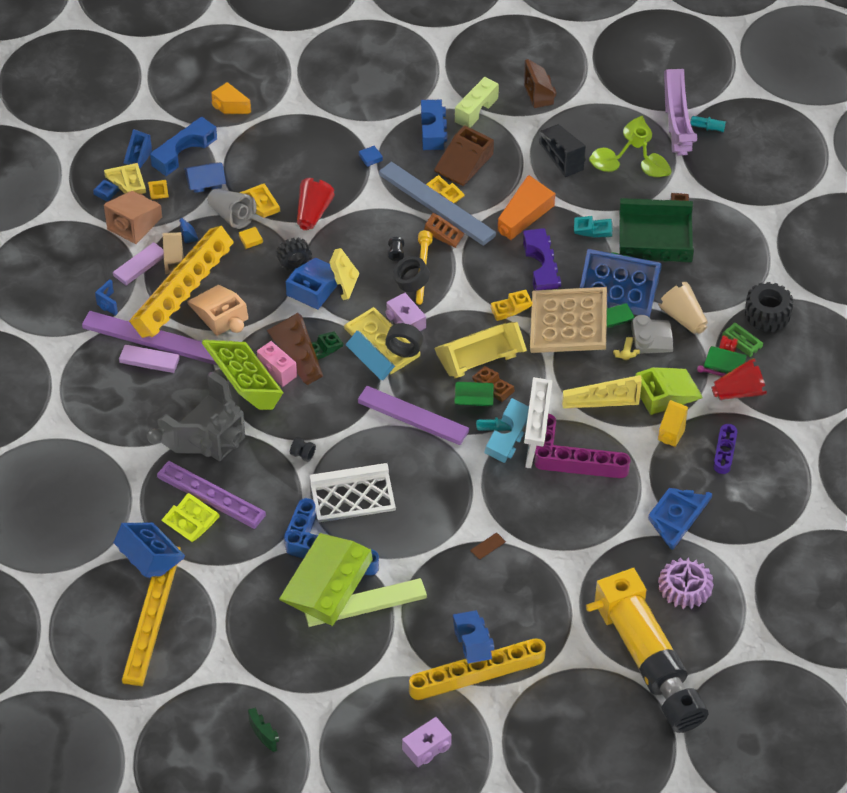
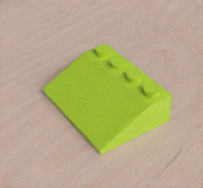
M203 340L201 342L239 395L260 410L274 409L284 392L246 342Z
M319 533L279 600L333 626L373 560L371 549L351 540Z

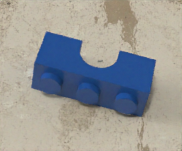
M442 99L421 100L423 150H444V142H447V132H444V130H447V121L443 119V117H446V106L442 107Z
M477 610L453 614L454 632L458 642H462L463 654L467 663L492 659L491 651L494 650V642L490 638L488 628H485L483 617H479Z

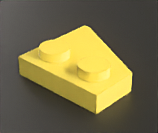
M138 163L104 170L105 177L118 186L125 194L130 191L138 194L146 193Z
M339 248L334 250L330 266L334 272L336 283L342 286L343 294H341V298L346 300L351 296L359 272L344 251Z

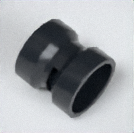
M296 437L291 444L290 455L300 456L302 460L309 462L314 456L316 445L311 442L306 443L304 439Z

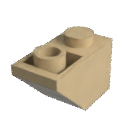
M181 232L163 233L165 274H170L184 259Z

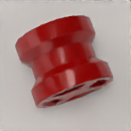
M723 335L719 348L735 352L738 339H728L727 336Z

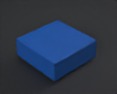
M375 145L359 151V156L367 167L383 161V156Z
M103 180L93 190L95 196L108 202L119 191V188Z

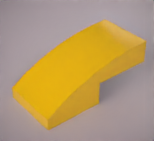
M439 175L426 184L454 204L465 196L453 183L449 185Z

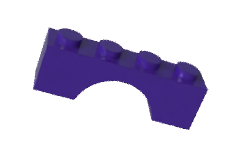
M545 228L523 231V246L526 256L535 258L542 264L541 268L533 272L534 291L558 289V287H561V279L556 274L558 273L557 263L553 262L554 251L550 249V235L546 234Z

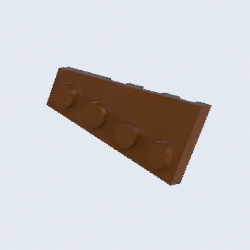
M296 313L267 330L277 346L296 362L297 374L306 385L323 377L301 314Z

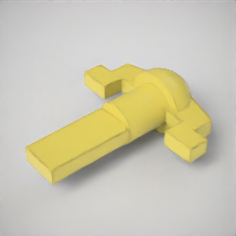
M626 337L623 350L621 352L614 350L613 355L623 360H629L636 357L640 350L631 352L633 337Z

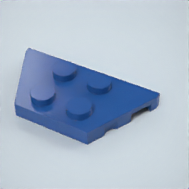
M669 488L650 512L648 520L670 549L673 550L712 499V493L706 492V495L694 494L693 490L682 491Z

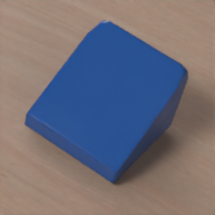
M180 218V231L184 242L198 241L194 227L185 219Z

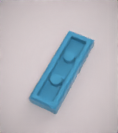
M356 331L346 343V346L383 381L395 367L360 331Z

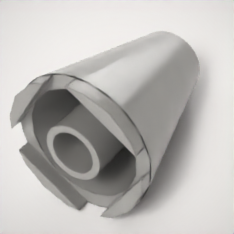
M214 189L208 195V204L231 227L242 229L251 223L252 220L250 218L252 214L255 215L256 201L250 195Z

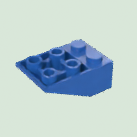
M314 258L296 268L286 280L287 296L319 310L338 285L330 264Z

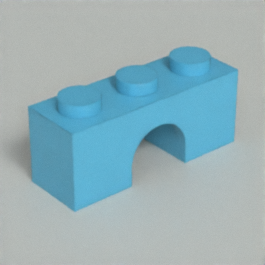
M513 398L510 400L501 421L507 423L512 431L502 434L494 430L486 445L485 454L503 463L506 462L507 458L511 459L516 451L514 445L516 441L520 443L525 433L522 430L527 424L529 406Z

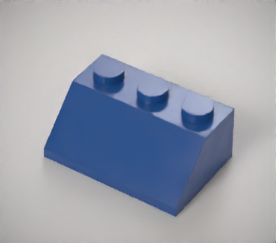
M121 523L113 542L119 548V551L130 560L131 564L135 565L143 576L149 578L152 576H162L185 557L154 523Z

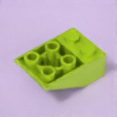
M653 367L637 372L635 375H641L640 398L650 415L665 411L670 400L684 405L703 398L686 369Z

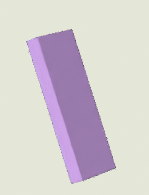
M153 242L113 272V276L125 286L164 258L163 249Z
M124 345L119 361L123 364L174 373L180 358L179 354Z

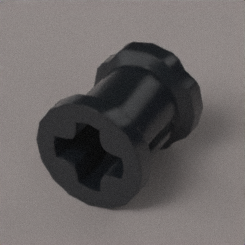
M392 237L389 239L390 251L388 252V258L390 260L400 261L404 258L403 247L405 242L403 238Z

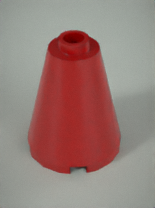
M306 178L300 184L297 224L303 230L315 227L335 196L334 188L325 181L319 180V182L313 181L314 178Z
M754 358L750 359L714 381V386L711 387L714 397H718L719 400L766 395L767 391L762 390L765 383L760 368L753 364L756 360Z

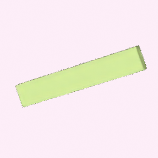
M419 578L353 594L337 620L426 599L427 594L423 582ZM305 613L309 627L325 623Z

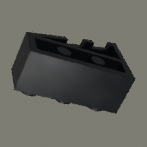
M559 124L540 131L539 144L565 177L584 170L586 145Z

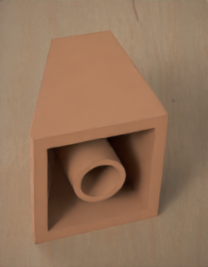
M130 191L104 204L107 230L134 244H137L162 218V210L159 203L134 191Z

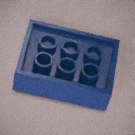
M587 249L580 288L607 287V308L627 303L633 315H646L650 318L662 264Z

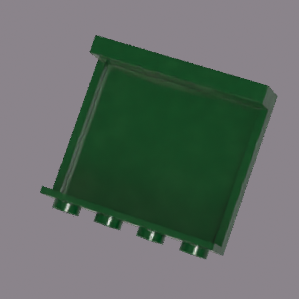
M620 198L619 254L644 260L692 262L694 254L692 235L693 201Z

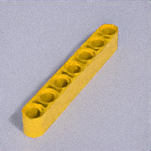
M530 639L491 651L492 659L468 664L466 659L415 673L409 679V694L415 700H422L539 665L545 659V643L541 639Z

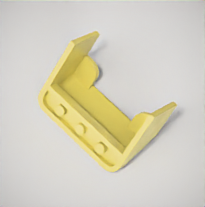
M518 322L500 324L435 347L439 360L448 375L454 376V379L464 376V372L467 369L502 357L508 360L516 357L515 353L527 351Z

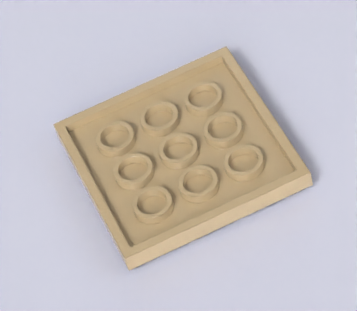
M607 287L532 291L531 353L606 350Z

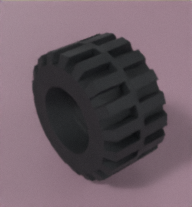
M762 282L758 286L754 285L748 291L744 311L746 320L750 321L749 324L751 326H756L755 329H763L765 332L767 330L775 332L776 329L781 330L783 326L786 327L791 319L794 302L793 296L790 295L791 292L785 290L783 285L779 286L778 283L771 284V282H766L764 284Z

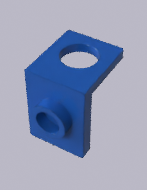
M109 279L95 292L96 302L102 310H107L116 316L118 314L117 303L109 298L114 293L113 282ZM109 287L107 293L103 294L104 290Z

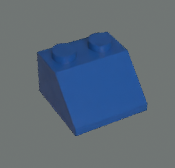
M222 162L184 168L189 190L194 189V193L205 191V187H211L212 190L222 188V184H226Z

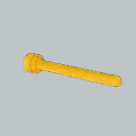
M426 230L420 231L418 234V242L421 245L420 258L423 259L425 264H427L428 246L432 243L433 234ZM424 287L416 291V304L418 305L423 303Z

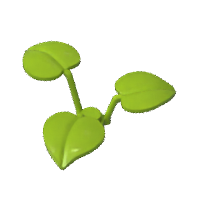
M643 116L633 119L624 127L623 135L629 141L617 156L609 148H599L589 157L590 163L597 169L612 172L619 168L620 163L617 159L624 154L631 144L636 148L642 146L645 160L641 162V168L647 175L663 177L671 174L668 162L661 155L652 153L647 156L646 146L647 142L652 139V131L646 124Z

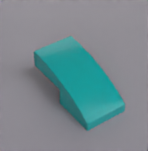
M593 216L574 218L575 234L588 237H612V219L593 220Z

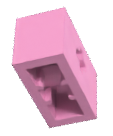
M272 341L257 350V358L272 378L282 387L297 377L296 362Z

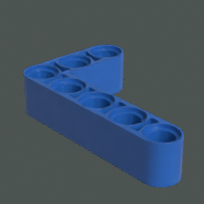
M310 498L299 501L284 537L286 552L300 558H305L318 535L310 533L316 520V505ZM371 549L372 563L364 575H375L379 571V555L373 549Z

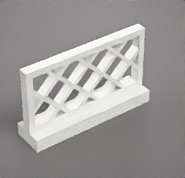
M533 377L524 443L528 444L526 468H531L536 446H544L552 380Z
M387 463L310 475V488L316 505L318 523L396 510ZM380 480L386 481V486L383 490H380L374 484ZM363 483L368 487L364 493H361L355 489L357 484ZM344 486L348 489L344 496L335 492L338 487ZM324 489L329 494L323 500L317 496L316 490ZM370 489L379 493L375 500L366 496ZM351 492L360 497L355 504L346 499ZM332 495L340 499L336 507L327 502ZM384 496L390 500V505L382 506L377 502ZM363 499L371 503L368 509H362L358 506ZM343 502L352 507L349 512L339 510ZM324 505L332 510L329 515L321 516L320 510Z

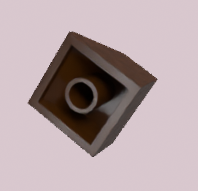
M526 59L524 87L533 108L554 105L556 89L551 85L550 75L546 74L543 67Z

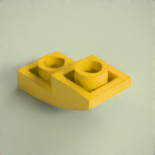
M527 290L510 293L508 299L491 303V310L496 321H500L532 306V301Z

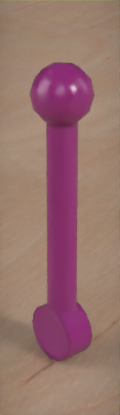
M702 365L697 367V371L700 373L707 372L718 376L726 375L725 373L706 369Z

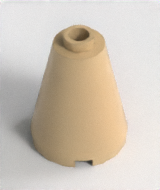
M682 282L683 286L679 288L676 285L661 298L663 303H658V306L693 334H701L707 329L708 321L690 285L687 282Z

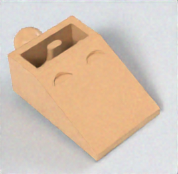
M220 285L187 301L188 305L216 336L229 329L234 333H239L244 328L243 322L248 320L246 303L237 293Z

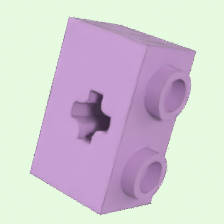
M406 293L386 302V316L390 321L392 320L395 324H410L419 331L426 328L425 314Z
M435 717L402 739V750L419 767L422 764L429 763L440 752H446L451 746L452 734Z

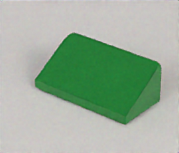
M627 303L607 308V328L634 320V315Z
M711 346L704 367L729 373L745 363L747 356Z

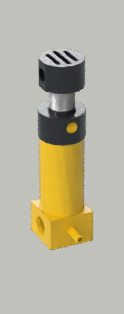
M635 568L598 580L595 602L586 604L587 611L591 612L598 609L606 625L614 624L650 692L654 695L663 694L666 700L661 708L673 731L684 733L698 727L707 719L709 715L708 709L697 690L684 687L683 682L688 676L687 671L645 601L647 589Z

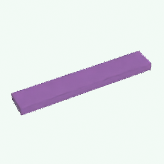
M366 386L358 398V403L458 445L462 444L469 433V428L369 386Z
M170 461L157 473V477L187 494L190 493L198 500L253 529L266 516V511Z

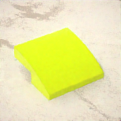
M188 493L177 507L173 505L162 519V522L193 542L208 530L220 515Z

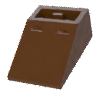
M464 125L453 137L435 167L434 172L464 186L492 157L494 140Z

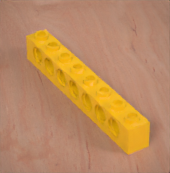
M217 226L207 231L129 320L142 338L157 335L160 331L159 328L170 320L171 314L179 310V305L190 297V292L200 285V281L210 274V269L220 262L219 259L230 251L229 247L234 242L222 226Z

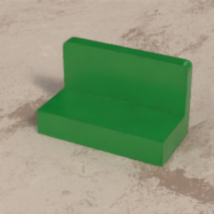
M456 382L455 405L493 406L494 384Z

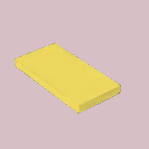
M373 307L346 323L344 329L351 336L356 331H360L395 365L390 374H393L420 357V351L413 357H401L393 354L385 345V339L392 324ZM396 337L404 343H410L406 338Z

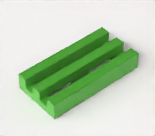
M733 323L722 333V337L724 335L728 339H738L737 348L749 357L753 356V353H756L758 349L763 347V342L737 323Z

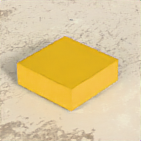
M256 227L239 232V237L246 249L263 243V239Z

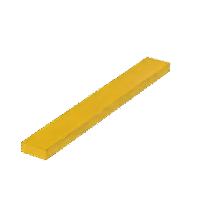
M177 565L162 576L151 577L122 677L123 684L143 686Z

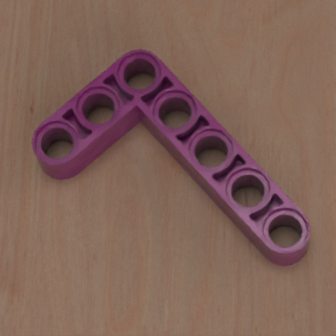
M548 414L544 446H536L534 454V465L536 468L613 478H624L629 474L630 457L626 453L554 445L556 418L552 414Z

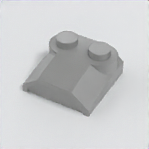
M638 315L634 320H631L635 350H640L639 354L673 352V337L669 321L651 320L646 315Z

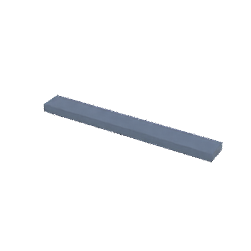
M390 162L379 171L381 177L484 246L496 237V231L393 162Z

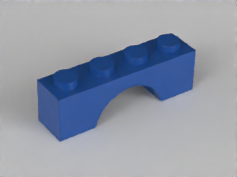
M200 117L177 135L167 140L163 145L154 149L150 153L151 166L163 175H169L179 167L178 154L182 150L189 147L206 148L217 140L216 126L205 118Z

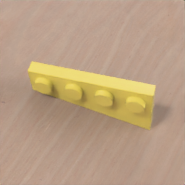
M641 375L564 390L562 406L563 408L639 405L642 383Z

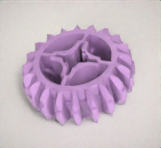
M680 557L678 562L672 560L671 564L666 563V566L660 572L658 580L659 590L662 592L663 598H667L668 603L674 602L675 607L682 605L683 609L689 606L692 610L694 604L700 607L701 603H706L708 597L712 594L714 584L709 568L704 569V563L698 565L697 559L691 562L689 557L686 561H683Z

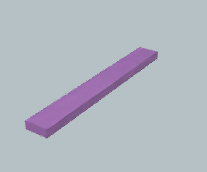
M93 311L88 312L82 323L83 329L217 365L201 343L202 341L162 330L154 337L142 338L129 321Z

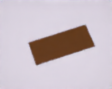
M496 532L470 551L480 560L506 541Z

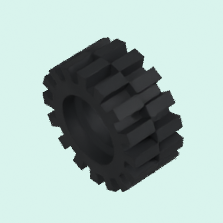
M299 237L296 240L295 238H291V241L285 240L286 243L282 242L280 244L281 247L278 246V251H276L282 268H285L287 271L289 269L294 271L295 268L302 266L312 259V253L307 242Z

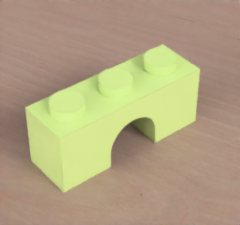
M484 77L455 107V122L471 128L479 119V112L482 106L489 109L498 99L499 84Z

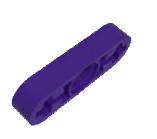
M724 424L720 428L713 466L714 470L719 474H726L731 470L737 437V428L732 424ZM727 432H730L729 439H725ZM728 446L731 450L724 452L720 448ZM722 458L726 459L724 466H721Z

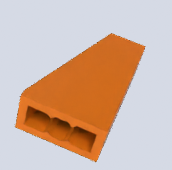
M528 175L498 218L499 233L512 240L555 206L556 193Z

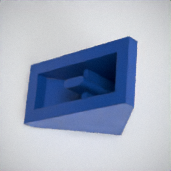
M133 129L124 164L138 163L139 169L143 166L152 152L149 134Z

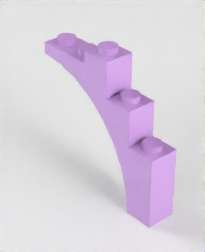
M668 69L664 71L666 113H668L669 133H671L672 153L677 152V156L688 155L687 152L692 151V143L697 141V134L693 132L689 120L684 69Z

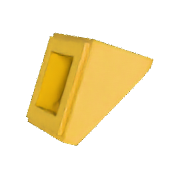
M166 180L148 182L151 200L169 198Z

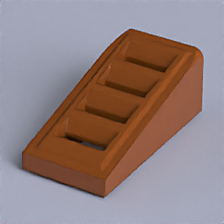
M432 213L424 227V230L430 231L434 238L455 248L464 236V232L435 213Z

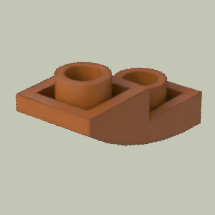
M486 366L472 377L474 382L493 383V397L501 402L515 392L513 385L501 380L499 373Z

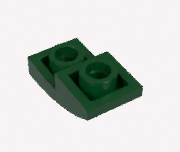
M335 331L318 335L317 341L311 342L317 360L332 354L343 347L344 344Z
M256 707L248 709L249 722L258 739L272 752L277 751L276 742H279L277 730H272L270 723L265 724L263 715H258Z

